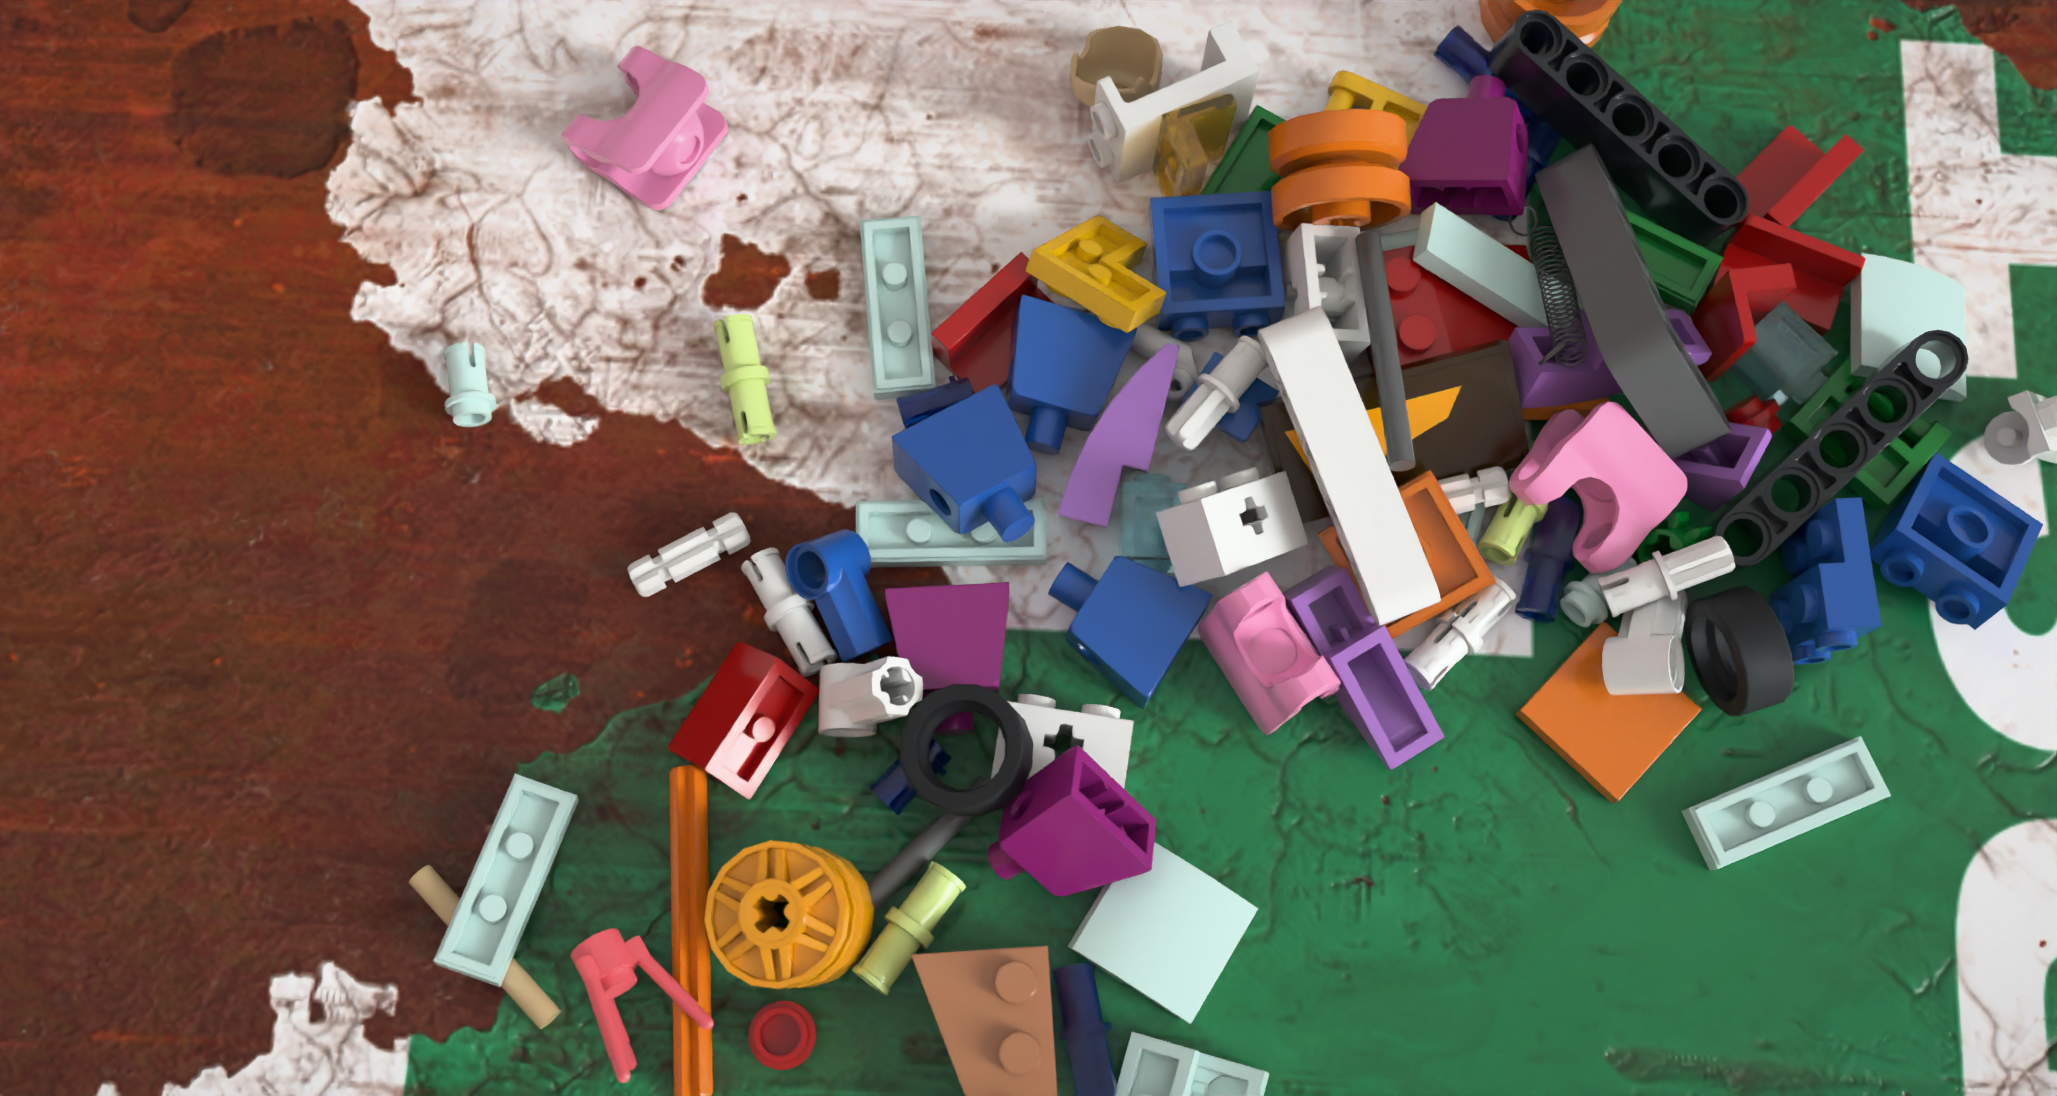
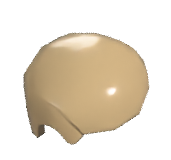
M1125 26L1101 28L1090 32L1082 54L1079 56V54L1074 53L1071 60L1069 77L1071 90L1080 103L1090 108L1095 104L1097 81L1107 76L1111 77L1121 98L1126 103L1133 102L1158 91L1163 64V53L1158 39L1141 29Z

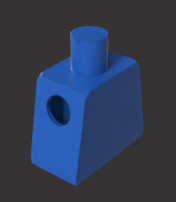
M1022 294L1012 321L1006 402L1010 410L1030 416L1024 438L1029 449L1043 454L1057 455L1060 453L1066 426L1081 431L1090 430L1101 412L1131 347L1137 328L1126 333L1121 329L1102 323L1095 315Z
M996 383L892 436L895 472L955 533L966 534L990 522L1004 542H1011L1022 537L1033 526L1035 518L1024 502L1030 500L1036 492L1035 460Z
M1115 556L1099 581L1067 562L1048 592V595L1077 612L1067 630L1066 642L1127 698L1142 709L1148 703L1204 615L1213 597L1207 591L1191 584L1179 587L1176 578L1123 556Z

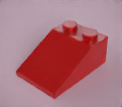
M1415 245L1383 251L1400 365L1499 339L1508 341L1515 327H1519L1413 261ZM1504 245L1531 263L1526 245ZM1370 344L1366 350L1372 372H1375Z

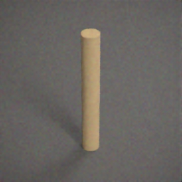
M427 865L413 875L409 884L442 921L449 926L460 898L431 865ZM512 958L501 986L539 1029H543L559 1015L561 1010L520 964Z

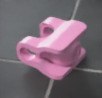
M634 46L617 65L619 70L623 72L626 83L638 97L633 108L624 116L609 121H599L583 114L576 116L560 136L572 154L584 166L614 183L629 196L650 209L662 210L668 208L720 144L728 132V123L719 111L704 103L709 94V87L700 73L680 63L667 61L643 47Z
M1617 402L1600 403L1593 408L1585 419L1574 409H1564L1553 414L1538 434L1533 448L1515 469L1509 480L1510 490L1526 507L1528 505H1544L1561 497L1569 487L1576 491L1582 501L1584 518L1583 525L1572 543V551L1574 557L1591 574L1608 572L1625 563L1648 533L1678 505L1688 487L1687 477L1683 471Z
M1268 571L1221 598L1216 603L1213 611L1198 625V632L1202 641L1264 735H1269L1276 731L1283 723L1295 716L1301 710V707L1317 696H1320L1321 699L1324 697L1329 698L1341 689L1339 686L1341 682L1324 656H1319L1285 604V597Z

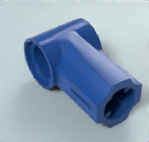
M847 529L796 544L788 551L785 560V572L789 584L802 598L815 600L843 663L859 658L893 641L866 581L871 568V556L868 546L862 537L854 531Z

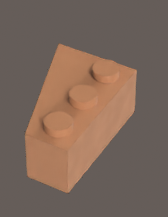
M1048 946L911 954L965 1096H1057Z

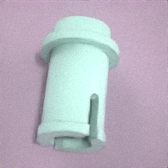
M468 342L448 346L443 353L447 366L450 397L444 404L445 411L453 417V422L456 425L463 427H475L488 423L492 419L491 412L497 406L496 398L488 391L485 349L477 343H473L471 346V356L468 353Z
M1630 556L1625 563L1613 570L1604 573H1589L1580 582L1571 581L1564 587L1565 596L1560 600L1564 613L1581 627H1589L1592 623L1601 624L1608 617L1607 609L1609 605L1605 601L1597 579L1637 566V562Z

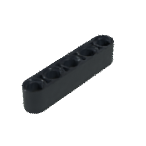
M1526 11L1516 19L1493 45L1489 52V65L1496 78L1503 81L1512 93L1576 150L1592 143L1604 162L1613 183L1665 229L1702 247L1745 218L1749 210V197L1739 180L1556 17L1546 11Z
M1937 329L1926 331L1898 348L1710 523L1713 530L1708 535V538L1722 536L1724 538L1725 529L1730 523L1741 524L1751 533L1753 539L1752 549L1745 557L1733 554L1735 560L1734 569L1752 566L1767 558L1961 378L1967 369L1969 359L1967 348L1961 339L1949 331ZM1919 349L1931 351L1940 360L1941 370L1937 379L1927 377L1918 369L1916 354ZM1871 393L1882 394L1892 403L1894 413L1889 423L1879 422L1870 414L1867 403ZM1824 436L1834 437L1844 445L1847 456L1841 468L1832 467L1822 459L1819 447ZM1776 480L1789 481L1798 490L1800 500L1794 512L1783 511L1773 502L1771 492Z

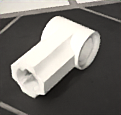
M1684 589L1677 592L1678 599L1671 601L1669 596L1623 613L1618 636L1608 637L1603 645L1602 670L1605 686L1609 694L1679 693L1682 690L1685 662L1681 637L1689 603Z
M888 656L866 664L837 663L823 665L820 667L818 733L825 736L852 738L868 737L877 734L878 723L907 716L909 709L914 703L922 700L923 678L914 672L909 660L905 658Z

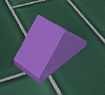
M1729 423L1731 433L1673 459L1672 461L1687 477L1688 487L1684 497L1713 513L1742 491L1772 438L1768 428ZM1648 429L1646 433L1657 443Z

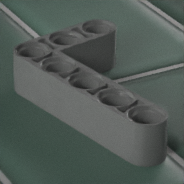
M1590 143L1536 172L1537 184L1600 353L1612 376L1661 449L1673 460L1731 433L1728 420L1715 394L1671 324L1612 178L1593 144Z

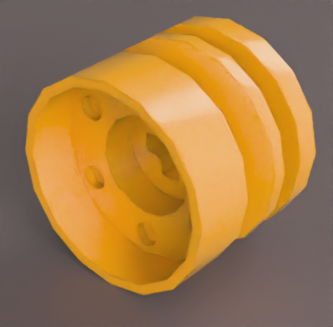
M770 840L744 848L721 867L708 891L704 922L710 947L729 973L751 986L776 989L807 988L837 980L858 963L872 936L875 910L868 883L852 862L829 849ZM776 902L789 903L784 910L786 918L790 920L787 927L774 926L780 917L774 909Z

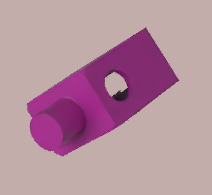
M1479 75L1471 80L1466 98H1438L1429 103L1409 144L1406 160L1398 168V170L1409 177L1411 214H1421L1437 202L1455 215H1523L1526 192L1528 131L1516 101L1509 97H1504L1506 85L1503 81L1494 76Z
M1009 582L885 589L899 658L908 659L914 672L923 678L922 700L928 694L952 684H977L999 693L1009 610ZM961 712L949 717L936 729L935 734L958 736L973 733L974 713Z
M1076 745L1027 779L1023 789L1003 808L998 841L993 842L989 846L988 858L991 867L1000 878L1008 880L1027 871L1051 894L1064 897L1151 871L1156 819L1079 745Z

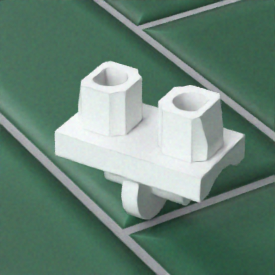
M2026 390L2007 397L2011 408L2015 411L2004 412L1996 416L1986 427L1983 438L1985 449L1989 455L1999 463L2012 466L2027 464L2035 458L2057 464V395L2047 398Z

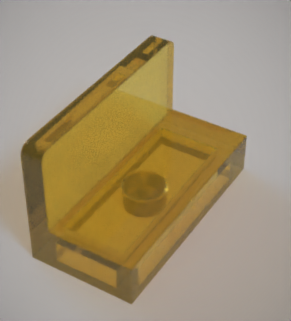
M1226 94L1162 114L1152 170L1163 197L1200 195L1207 164L1224 156L1237 107L1232 94Z

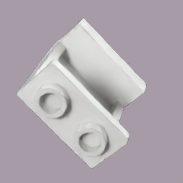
M1231 20L1209 29L1199 73L1130 103L1123 101L1110 76L1097 81L1095 104L1090 107L1093 121L1092 132L1087 135V140L1096 163L1101 168L1108 166L1117 184L1241 130L1248 118L1260 70Z

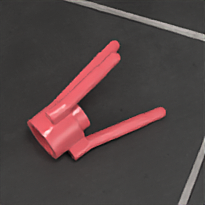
M607 929L587 938L572 951L570 956L585 983L609 1060L620 1083L628 1082L630 1079L629 1070L636 1068L637 1060L614 998L625 993L637 983L638 979L634 971L638 965L702 1029L709 1030L712 1028L713 1019L650 955L640 936H635L625 942L618 929Z

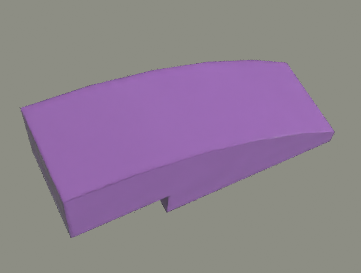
M1580 309L1588 342L1589 354L1582 362L1573 366L1559 364L1555 359V354L1540 366L1538 363L1553 350L1549 328L1515 327L1507 342L1510 344L1521 408L1566 405L1623 393L1600 353L1584 309ZM1666 310L1675 332L1696 365L1699 366L1706 363L1712 352L1685 310ZM1576 341L1573 344L1565 345L1563 349L1576 346L1580 342ZM1581 343L1578 347L1571 350H1560V353L1567 354L1575 352L1582 347L1583 343ZM1586 345L1582 350L1573 355L1563 356L1558 354L1557 356L1564 359L1574 358L1584 351ZM1587 350L1582 356H1580L1577 359L1571 361H1564L1558 359V361L1565 364H1573L1584 358V356L1587 353Z
M1170 343L1163 346L1137 370L1110 402L1088 436L1076 461L1057 515L1108 528L1123 467L1148 473L1180 346Z
M1327 566L1282 593L1285 597V604L1319 656H1324L1341 682L1339 685L1341 689L1334 694L1386 769L1392 770L1444 738L1439 725L1385 625L1378 626L1374 622L1345 567Z

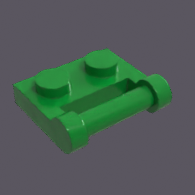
M1850 354L1831 372L1820 387L1781 428L1796 442L1848 396L1844 392L1847 387L1853 391L1867 378L1851 375ZM1871 393L1868 398V404L1890 422L1894 413L1892 403L1882 394ZM1920 415L1902 432L1912 441L1910 446L1896 437L1846 485L1877 512L1888 506L1952 434L1939 421L1936 420L1931 424ZM1824 436L1819 447L1822 459L1832 467L1841 468L1847 456L1844 445L1834 437Z

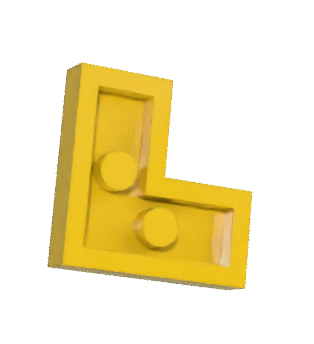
M1099 214L1033 249L1026 268V272L1046 283L1049 290L1053 293L1074 300L1095 313L1102 323L1121 329L1126 333L1159 314L1167 294L1166 291L1131 271V269L1141 263L1148 243Z

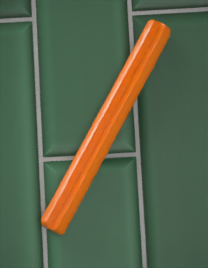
M683 765L672 768L669 773L672 977L711 1017L710 942L704 922L709 891L707 773L695 765ZM673 1001L674 1096H711L713 1093L712 1028L709 1030L702 1029Z

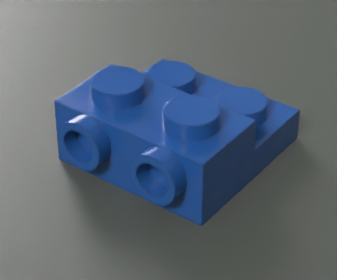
M1271 191L1150 198L1148 209L1154 263L1152 282L1167 292L1160 313L1156 315L1157 329L1171 331L1172 338L1180 341L1199 340L1208 336L1209 328L1233 327V334L1238 337H1257L1258 330L1281 320L1286 305L1277 227L1273 225Z
M1936 452L1915 475L1902 502L1886 516L1870 547V555L1872 560L1881 565V573L1887 581L1901 587L1912 586L1936 603L1935 608L1941 618L1953 624H1967L1976 630L2008 605L2043 524Z
M1862 497L1835 498L1816 511L1783 542L1782 561L1786 572L1792 574V580L1770 593L1768 604L1774 610L1785 631L1792 653L1793 664L1795 665L1831 660V652L1855 648L1858 646V638L1881 627Z

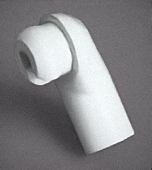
M1144 322L1137 327L1130 349L1150 359L1167 343L1180 346L1167 399L1181 402L1199 376L1193 350L1188 344L1172 338L1171 335Z

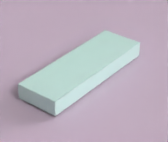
M1437 202L1421 213L1413 261L1519 327L1548 328L1535 265ZM1556 280V281H1552V282H1550V283H1548V284H1555V283H1558V282H1560V281ZM1562 285L1553 286L1549 289H1556ZM1563 290L1554 291L1550 294L1559 293ZM1564 295L1555 296L1551 299L1560 298ZM1565 300L1556 301L1553 304L1561 303ZM1566 305L1557 306L1555 308H1562ZM1567 310L1558 311L1556 313H1562Z
M920 215L859 220L875 400L936 395Z
M1031 498L1024 502L1035 518V522L1026 534L1011 542H1004L990 522L966 534L955 533L923 500L856 501V533L862 537L868 546L871 556V567L1046 565L1047 560L1045 498Z
M1859 736L1681 812L1709 870L1713 871L1887 798L1891 794L1862 737Z
M517 774L514 775L433 960L436 965L501 987L578 804L577 795Z

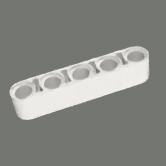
M1318 305L1258 330L1263 353L1358 586L1375 623L1378 626H1382L1439 603L1441 599L1435 578L1324 310Z

